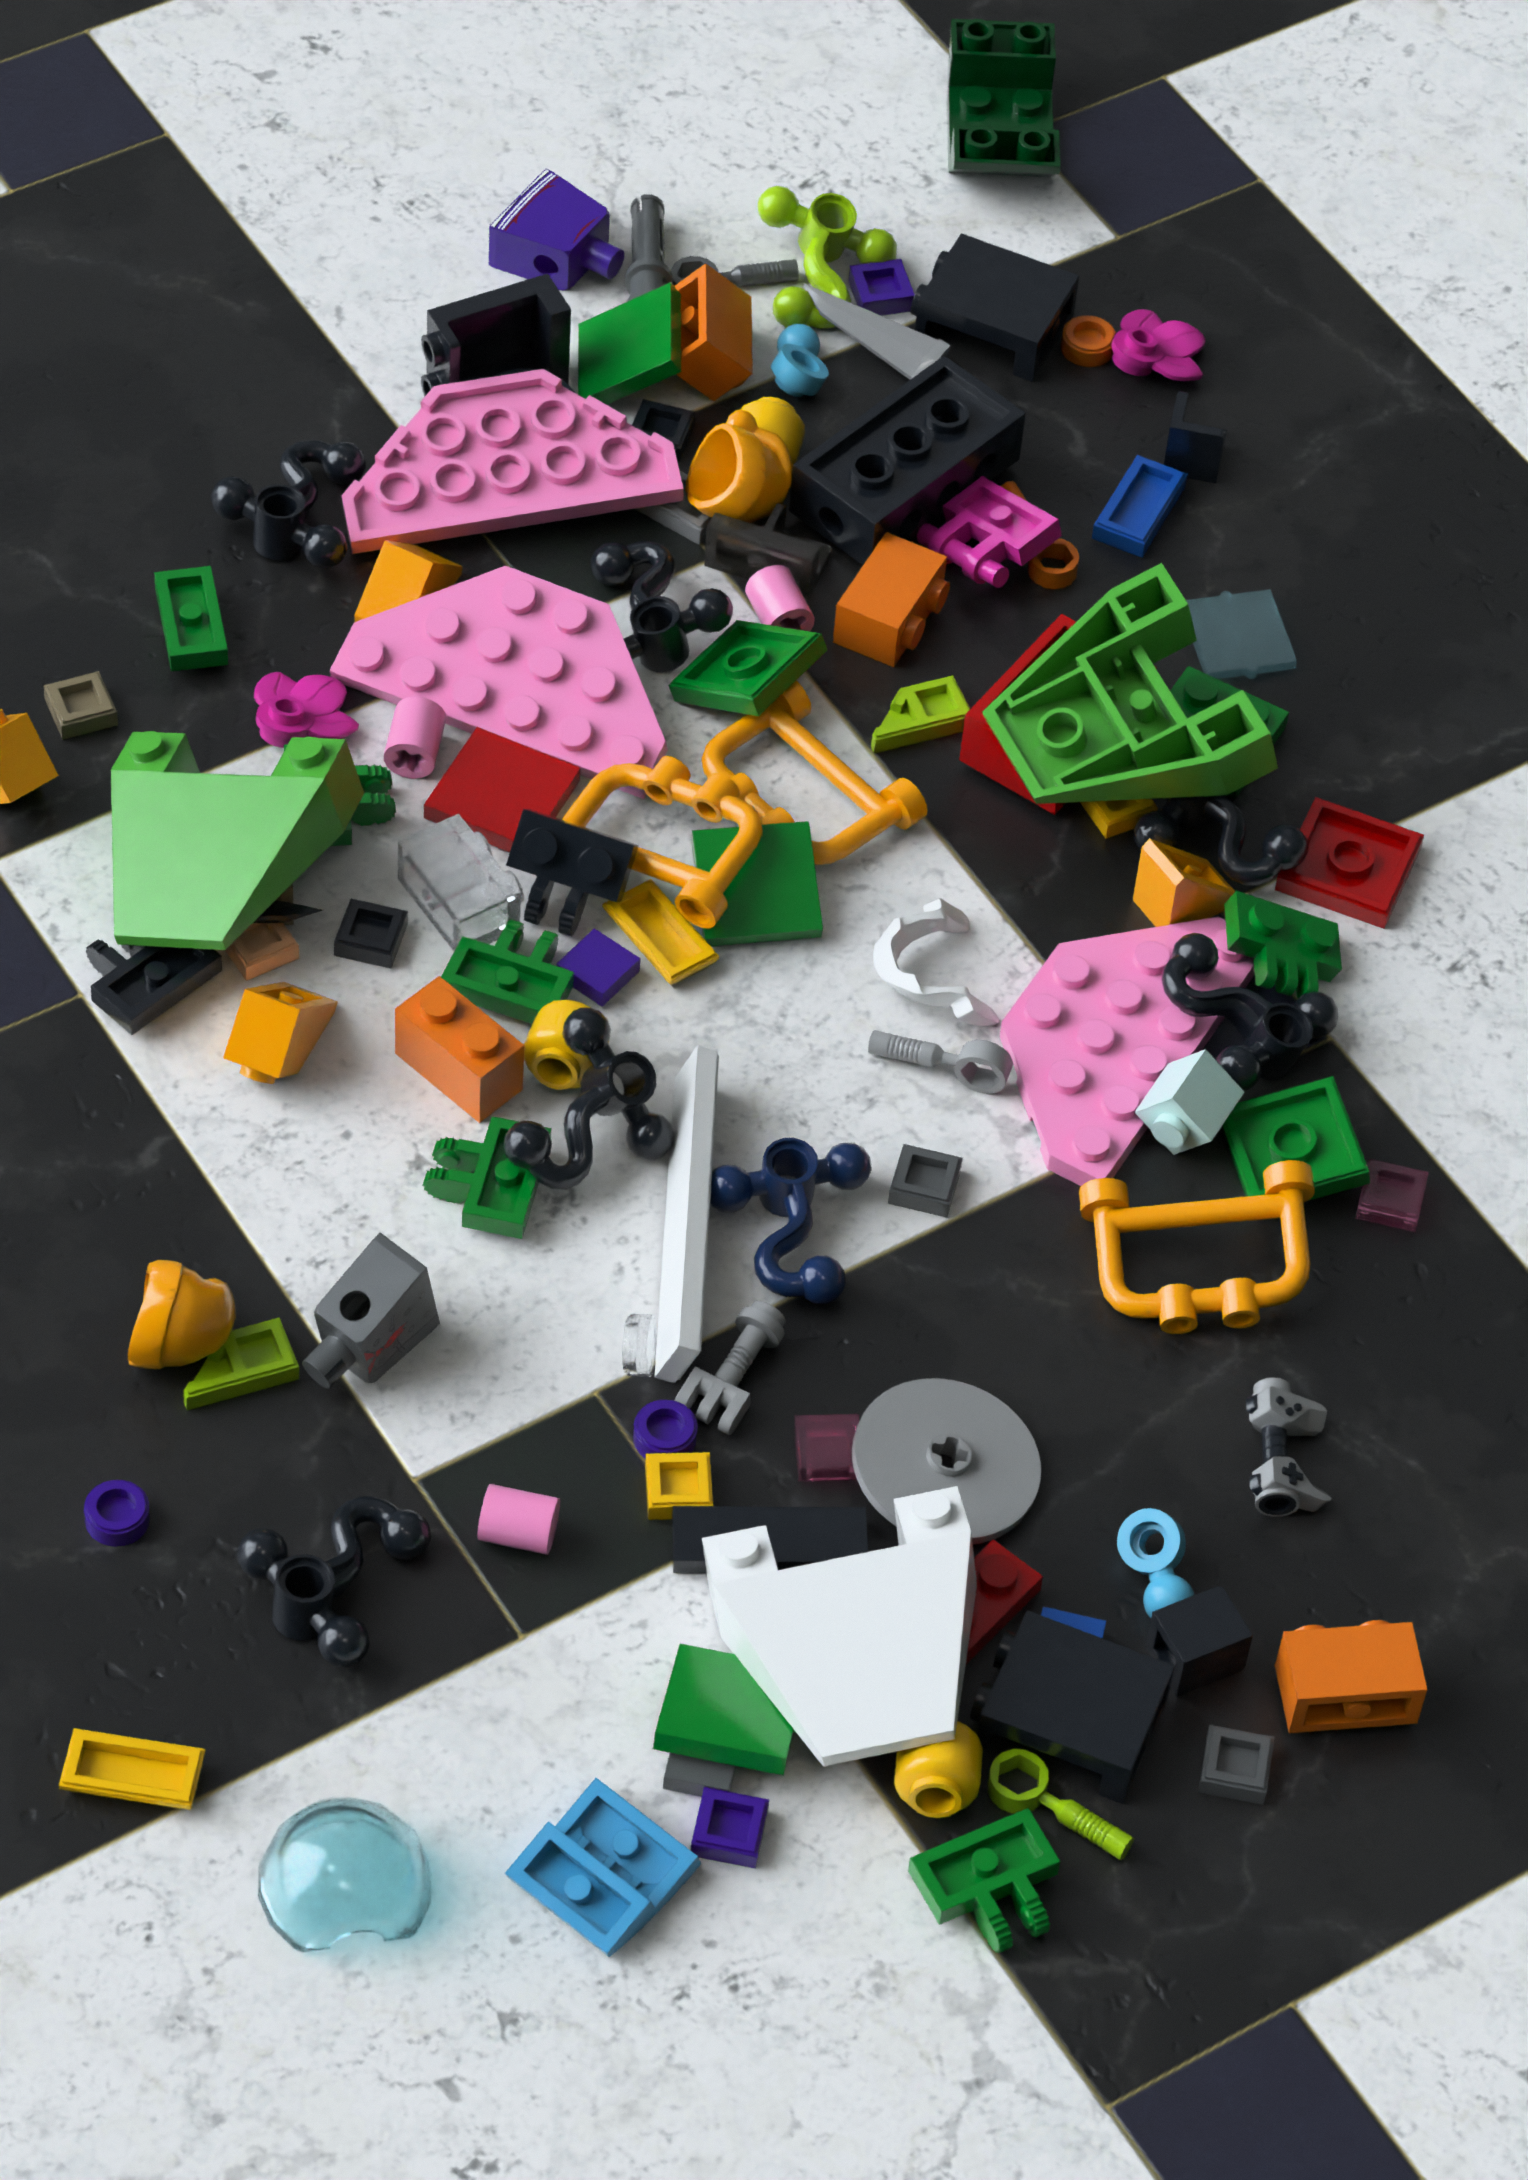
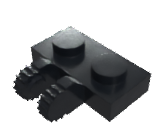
M523 809L506 866L537 876L529 893L523 916L524 920L535 925L540 923V920H542L547 911L554 882L572 887L560 913L558 927L559 933L572 937L579 926L589 893L614 902L622 901L639 845L532 809Z
M98 939L86 947L89 962L103 976L91 985L92 1002L131 1035L138 1032L222 971V955L213 949L121 945V948L131 956L127 960L114 948L109 947L103 940L100 941Z

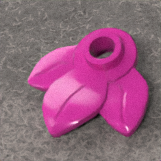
M1145 309L1134 310L1122 318L1120 323L1121 330L1116 332L1111 343L1113 350L1112 360L1119 369L1135 376H1146L1155 370L1166 378L1177 381H1194L1202 378L1203 373L1201 369L1191 359V357L1203 349L1206 342L1201 331L1181 321L1172 320L1163 323L1154 311Z
M273 672L262 677L256 684L254 699L259 705L256 712V724L260 728L259 733L262 739L273 746L284 748V745L288 744L292 737L304 738L310 736L342 739L356 732L359 724L347 714L339 711L346 699L347 691L345 685L336 678L321 674L308 675L295 682L281 672Z

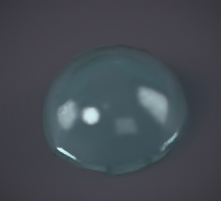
M346 1796L330 1797L309 1804L279 1825L259 1864L258 1898L270 1926L294 1949L301 1952L330 1949L331 1945L338 1939L360 1932L377 1933L383 1937V1941L411 1938L417 1933L430 1907L431 1870L428 1857L416 1831L392 1810L381 1803Z

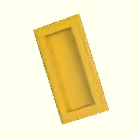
M652 879L624 892L621 902L608 900L602 903V908L671 986L700 972L719 960V955L692 924L679 913L676 906Z
M74 1728L59 1782V1789L191 1810L205 1756V1749Z

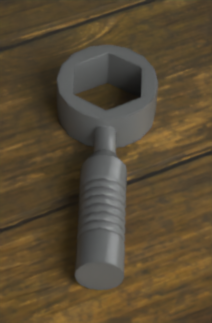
M700 256L681 258L671 268L673 275L672 284L675 286L682 281L681 278H686L705 263L718 273L719 270L713 262ZM796 259L737 265L730 272H720L721 275L740 287L798 281L799 279Z

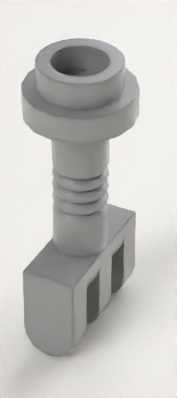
M755 1301L751 1307L742 1308L735 1320L741 1335L727 1358H725L724 1363L721 1364L715 1375L695 1366L679 1390L675 1401L690 1409L698 1396H703L704 1398L697 1409L695 1417L705 1424H709L721 1406L725 1407L726 1410L718 1423V1430L731 1435L750 1407V1393L737 1386L761 1348H775L785 1335L783 1326L786 1322L783 1314L774 1306L763 1301Z

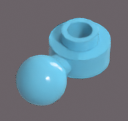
M790 325L779 335L777 341L778 354L771 363L772 372L776 376L775 382L784 392L795 397H802L803 394L808 396L816 395L829 375L826 365L817 357L820 351L819 337L807 325Z
M1152 1508L1141 1509L1128 1516L1119 1529L1117 1547L1121 1558L1129 1567L1149 1577L1150 1583L1145 1589L1143 1604L1146 1613L1151 1618L1153 1611L1194 1595L1190 1584L1182 1577L1175 1575L1173 1570L1184 1556L1186 1538L1181 1525L1173 1517L1161 1510ZM1153 1534H1162L1164 1538L1162 1550L1155 1555H1148L1145 1549L1147 1539Z

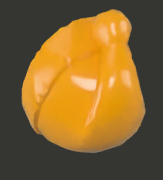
M741 409L735 410L728 417L726 423L716 425L708 432L696 451L686 479L685 491L687 493V500L703 514L719 521L743 524L753 523L771 516L784 503L792 484L793 465L787 445L778 434L758 427L755 417L750 412Z
M157 1260L149 1263L144 1281L143 1302L134 1325L128 1349L129 1365L145 1369L181 1367L196 1362L220 1349L227 1342L236 1318L233 1293L228 1284L217 1278L203 1279L195 1270L184 1267L182 1263L176 1261Z

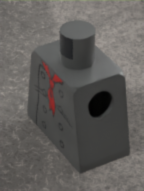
M380 1232L317 1305L314 1316L322 1342L302 1361V1365L318 1384L327 1389L331 1388L347 1370H350L365 1383H375L440 1324L427 1267Z

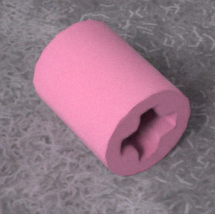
M783 565L768 566L756 572L746 584L745 593L761 624L811 631L814 626L815 617L789 568Z
M418 696L407 697L397 704L384 751V762L387 768L395 774L405 778L417 779L426 777L434 770L446 723V713L439 704L428 698Z
M489 1484L481 1508L477 1538L484 1542L548 1555L557 1528L560 1498Z

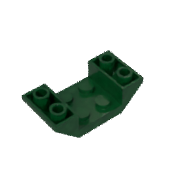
M951 19L947 87L948 172L1054 177L1060 174L1059 130H1054L1052 103V86L1056 63L1055 23Z

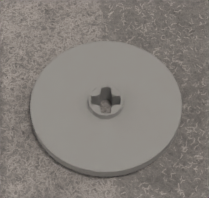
M926 1378L905 1382L890 1388L878 1396L865 1410L853 1439L852 1462L857 1481L873 1507L896 1527L894 1499L957 1486L970 1525L972 1544L988 1542L1008 1533L1024 1519L1031 1509L1040 1486L1041 1461L1039 1451L1027 1426L1000 1399L964 1382ZM940 1454L952 1457L951 1463L953 1468L941 1465L942 1457Z

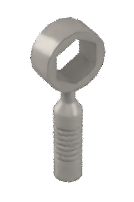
M874 1030L868 1045V1052L874 1055L899 1059L932 1068L940 1064L955 1066L954 1071L959 1081L969 1089L979 1093L993 1094L1000 1092L1005 1087L1013 1067V1061L1009 1053L998 1044L987 1040L976 1039L968 1041L963 1045L960 1054L957 1055L944 1052L935 1043L918 1041L917 1039ZM975 1063L990 1066L992 1070L979 1068Z

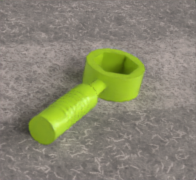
M1011 1749L1002 1752L994 1759L989 1770L988 1794L992 1802L1000 1809L1014 1814L1026 1808L1033 1811L1043 1804L1054 1811L1059 1823L1078 1833L1112 1856L1122 1860L1127 1855L1134 1842V1837L1095 1815L1094 1812H1090L1089 1809H1085L1084 1806L1073 1799L1060 1800L1047 1792L1049 1781L1048 1769L1044 1761L1035 1753L1025 1749ZM1018 1768L1037 1780V1787L1024 1793L1016 1794L998 1783L999 1775Z

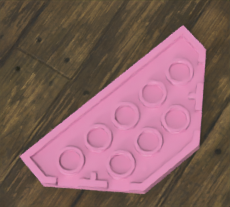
M544 369L433 386L422 399L421 409L406 427L401 425L375 455L374 465L359 482L354 480L342 494L343 510L352 554L381 550L385 540L419 544L684 501L683 484L673 442L656 432L650 436L627 423L626 415L590 395L585 399L562 386V379Z
M508 566L500 567L354 622L329 670L331 677L340 680L344 685L395 705L407 697L418 696L428 698L443 708L446 713L445 724L471 734L476 727L482 728L581 768L580 775L589 779H593L602 770L624 763L639 764L654 769L668 751L666 740L610 605ZM627 786L618 789L642 799L646 796L644 790L636 787Z
M1212 917L1059 943L1001 1023L1000 1039L1003 1048L1012 1058L1017 1073L1016 1084L1029 1120L1034 1121L1041 1140L1040 1151L1048 1170L1080 1186L1094 1179L1113 1178L1148 1129L1147 1125L1136 1115L1135 1111L1168 1063L1202 1051L1225 1018L1223 1016H1190L1175 1006L1165 994L1161 979L1164 966L1172 958L1175 943L1184 935L1200 933L1211 938L1218 948L1219 959L1217 967L1208 977L1199 980L1186 978L1187 984L1194 990L1211 991L1225 987L1246 988L1255 975L1253 958L1228 950L1226 921L1224 919Z

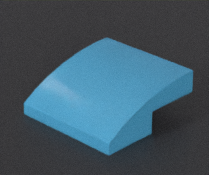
M595 1778L556 1826L549 1821L545 1824L505 1874L510 1880L610 1957L634 1937L670 1901L698 1869L701 1862L698 1856L598 1778Z

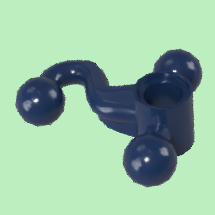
M782 1138L774 1141L766 1148L760 1171L747 1173L746 1170L736 1165H722L712 1171L710 1204L713 1208L723 1213H734L744 1209L751 1197L759 1196L762 1205L769 1212L781 1217H788L789 1222L787 1225L768 1236L759 1245L754 1256L755 1273L761 1284L772 1293L785 1297L803 1296L814 1304H828L840 1296L846 1285L844 1269L837 1260L829 1256H814L807 1259L798 1272H786L780 1268L778 1262L779 1259L799 1247L809 1237L813 1227V1215L810 1205L814 1197L815 1185L830 1182L831 1185L841 1190L859 1188L863 1186L872 1171L871 1159L866 1150L855 1143L835 1145L825 1158L818 1159L813 1147L805 1141L797 1138ZM780 1176H791L796 1179H785Z

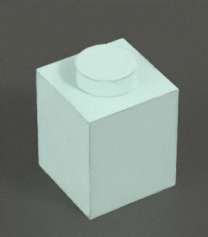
M1204 1049L1168 1063L1135 1113L1151 1130L1155 1139L1175 1155L1211 1142L1244 1094V1091L1212 1055Z

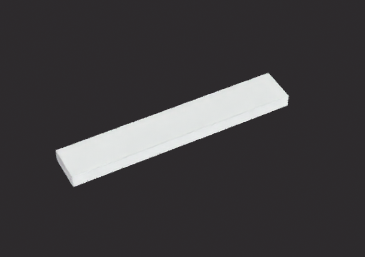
M697 1045L674 1078L671 1121L674 1140L669 1152L655 1378L672 1383L680 1380L699 1355L702 1347L719 1055H717V1050Z

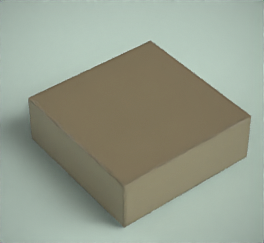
M99 671L44 685L45 701L62 740L118 725L116 708Z

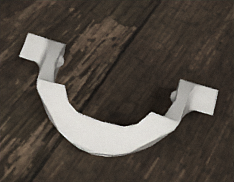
M939 898L924 905V912L894 919L874 947V967L879 976L894 990L909 1000L929 1006L952 1008L956 1018L964 1023L979 1027L998 1024L999 1020L993 1009L971 995L967 987L923 986L919 983L915 974L902 973L897 965L901 951L918 938L937 931L967 933L970 929L969 920L963 911Z

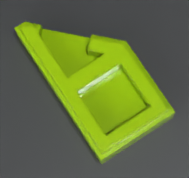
M954 676L900 688L891 702L890 710L882 724L876 727L872 734L871 749L873 753L963 732L965 714L970 710V707Z
M280 1317L232 1330L227 1342L215 1353L207 1356L195 1379L192 1382L189 1381L183 1392L186 1410L298 1380L299 1365Z

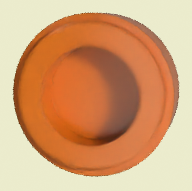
M1085 315L1075 317L1069 320L1063 328L1061 351L1065 358L1076 365L1083 367L1101 366L1112 358L1113 350L1111 343L1116 334L1115 329L1109 322L1096 316Z

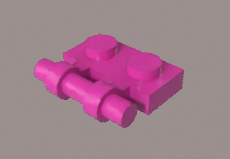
M982 476L942 506L946 524L939 529L930 523L923 525L918 531L917 541L928 549L947 556L946 564L953 562L960 566L964 576L976 583L984 584L987 582L996 588H1000L1007 582L1009 577V570L999 564L1001 561L1008 558L1023 566L1059 539L1062 534L1058 518ZM972 538L980 542L974 548L969 547L965 543Z

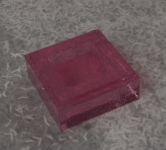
M1369 1159L1367 1167L1370 1173V1184L1362 1186L1355 1218L1415 1232L1429 1172Z
M859 1414L795 1416L794 1433L798 1481L857 1480L852 1462V1445L859 1424Z

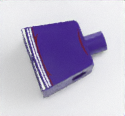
M545 169L489 226V266L525 279H531L548 273L558 290L561 291L570 290L588 270L607 279H613L621 269L625 253L624 250L609 243L610 213L607 208L548 169Z

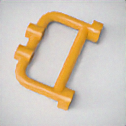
M795 681L760 716L747 714L714 736L706 744L701 758L705 776L709 778L713 773H720L733 780L740 790L738 798L756 809L762 819V825L795 822L785 809L781 807L773 809L759 796L755 784L746 774L739 772L735 775L726 766L724 761L731 752L770 727L861 808L867 815L832 839L822 842L812 841L815 865L832 864L847 857L892 825L906 830L926 817L928 812L922 793L911 781L906 778H899L878 793L799 723L800 720L811 713V702L806 691L798 681Z
M663 756L654 769L644 765L624 763L602 770L588 783L562 820L586 827L606 798L614 790L631 786L644 790L648 797L658 804L668 806L673 801L693 807L699 816L709 822L718 823L724 818L739 825L737 835L710 872L638 847L631 869L682 887V890L675 898V906L679 913L698 927L706 929L714 927L728 907L727 899L723 893L757 848L763 835L762 819L756 809L738 798L740 790L729 777L720 773H713L703 786L689 781L691 774L685 764L671 756Z
M1297 1160L1280 1161L1268 1166L1263 1172L1265 1195L1130 1207L1128 1186L1119 1179L1099 1178L1086 1182L1079 1189L1081 1216L1085 1220L1094 1223L1099 1281L1104 1298L1116 1311L1126 1316L1145 1319L1159 1318L1161 1330L1169 1334H1183L1194 1330L1198 1325L1197 1314L1222 1312L1223 1324L1231 1328H1247L1255 1325L1260 1320L1259 1308L1288 1303L1301 1293L1309 1279L1311 1262L1304 1202L1311 1199L1315 1193L1311 1166ZM1281 1219L1286 1268L1284 1274L1275 1281L1256 1283L1249 1278H1233L1223 1282L1219 1287L1194 1289L1187 1284H1170L1160 1288L1157 1293L1149 1294L1135 1293L1125 1284L1120 1233Z

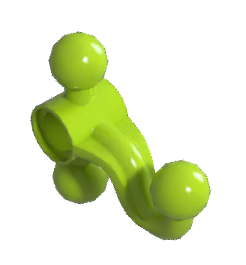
M777 185L767 188L758 199V214L761 220L768 226L782 228L792 224L801 228L798 244L800 250L805 255L803 263L805 275L808 282L816 289L851 303L849 290L846 288L845 283L827 264L839 259L845 248L856 252V256L861 264L895 260L897 243L893 235L879 228L869 229L865 232L855 229L854 226L857 218L855 207L842 195L823 193L814 199L810 208L799 204L794 192L787 187ZM790 286L783 288L773 300V315L777 322L786 328L793 324H804L819 329L835 327V325L819 314L811 296L801 287Z

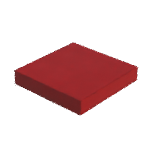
M476 727L424 803V818L510 852L523 809H532L557 817L580 782L581 768Z
M1315 797L1300 828V831L1306 836L1308 841L1307 855L1304 862L1295 869L1282 870L1278 874L1275 891L1385 929L1422 848L1424 834Z

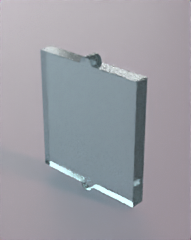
M1270 589L1237 594L1223 591L1220 596L1186 600L1189 604L1197 639L1193 645L1203 673L1216 679L1244 675L1247 678L1254 679L1259 673L1296 669L1297 659Z

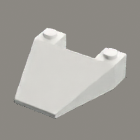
M957 1486L894 1499L899 1546L778 1570L766 1525L702 1538L709 1590L722 1640L733 1654L738 1657L753 1679L823 1767L955 1739L977 1588L972 1534Z

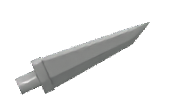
M804 284L822 317L909 380L942 356H947L951 349V345L941 339H934Z

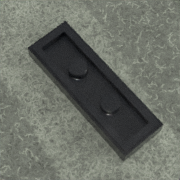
M673 1506L672 1510L673 1573H707L702 1538L766 1525L778 1570L868 1552L866 1507Z

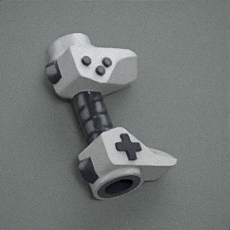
M1265 1378L1258 1381L1253 1387V1395L1246 1399V1410L1249 1413V1420L1254 1429L1262 1433L1263 1465L1254 1470L1249 1477V1487L1255 1495V1507L1258 1512L1271 1517L1290 1515L1296 1512L1298 1508L1315 1512L1332 1498L1326 1492L1311 1484L1295 1460L1288 1457L1287 1436H1316L1324 1428L1327 1410L1318 1402L1293 1394L1291 1392V1385L1284 1379Z

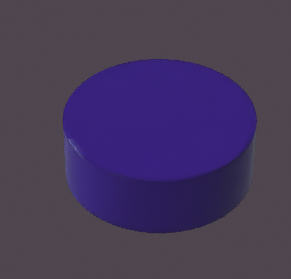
M657 1400L645 1405L637 1413L634 1420L633 1442L636 1450L644 1459H646V1454L692 1453L697 1441L698 1426L696 1417L688 1407L673 1400Z
M110 1480L97 1485L89 1492L85 1499L84 1517L86 1529L93 1539L107 1546H125L137 1541L144 1535L150 1523L147 1495L138 1485L126 1480Z

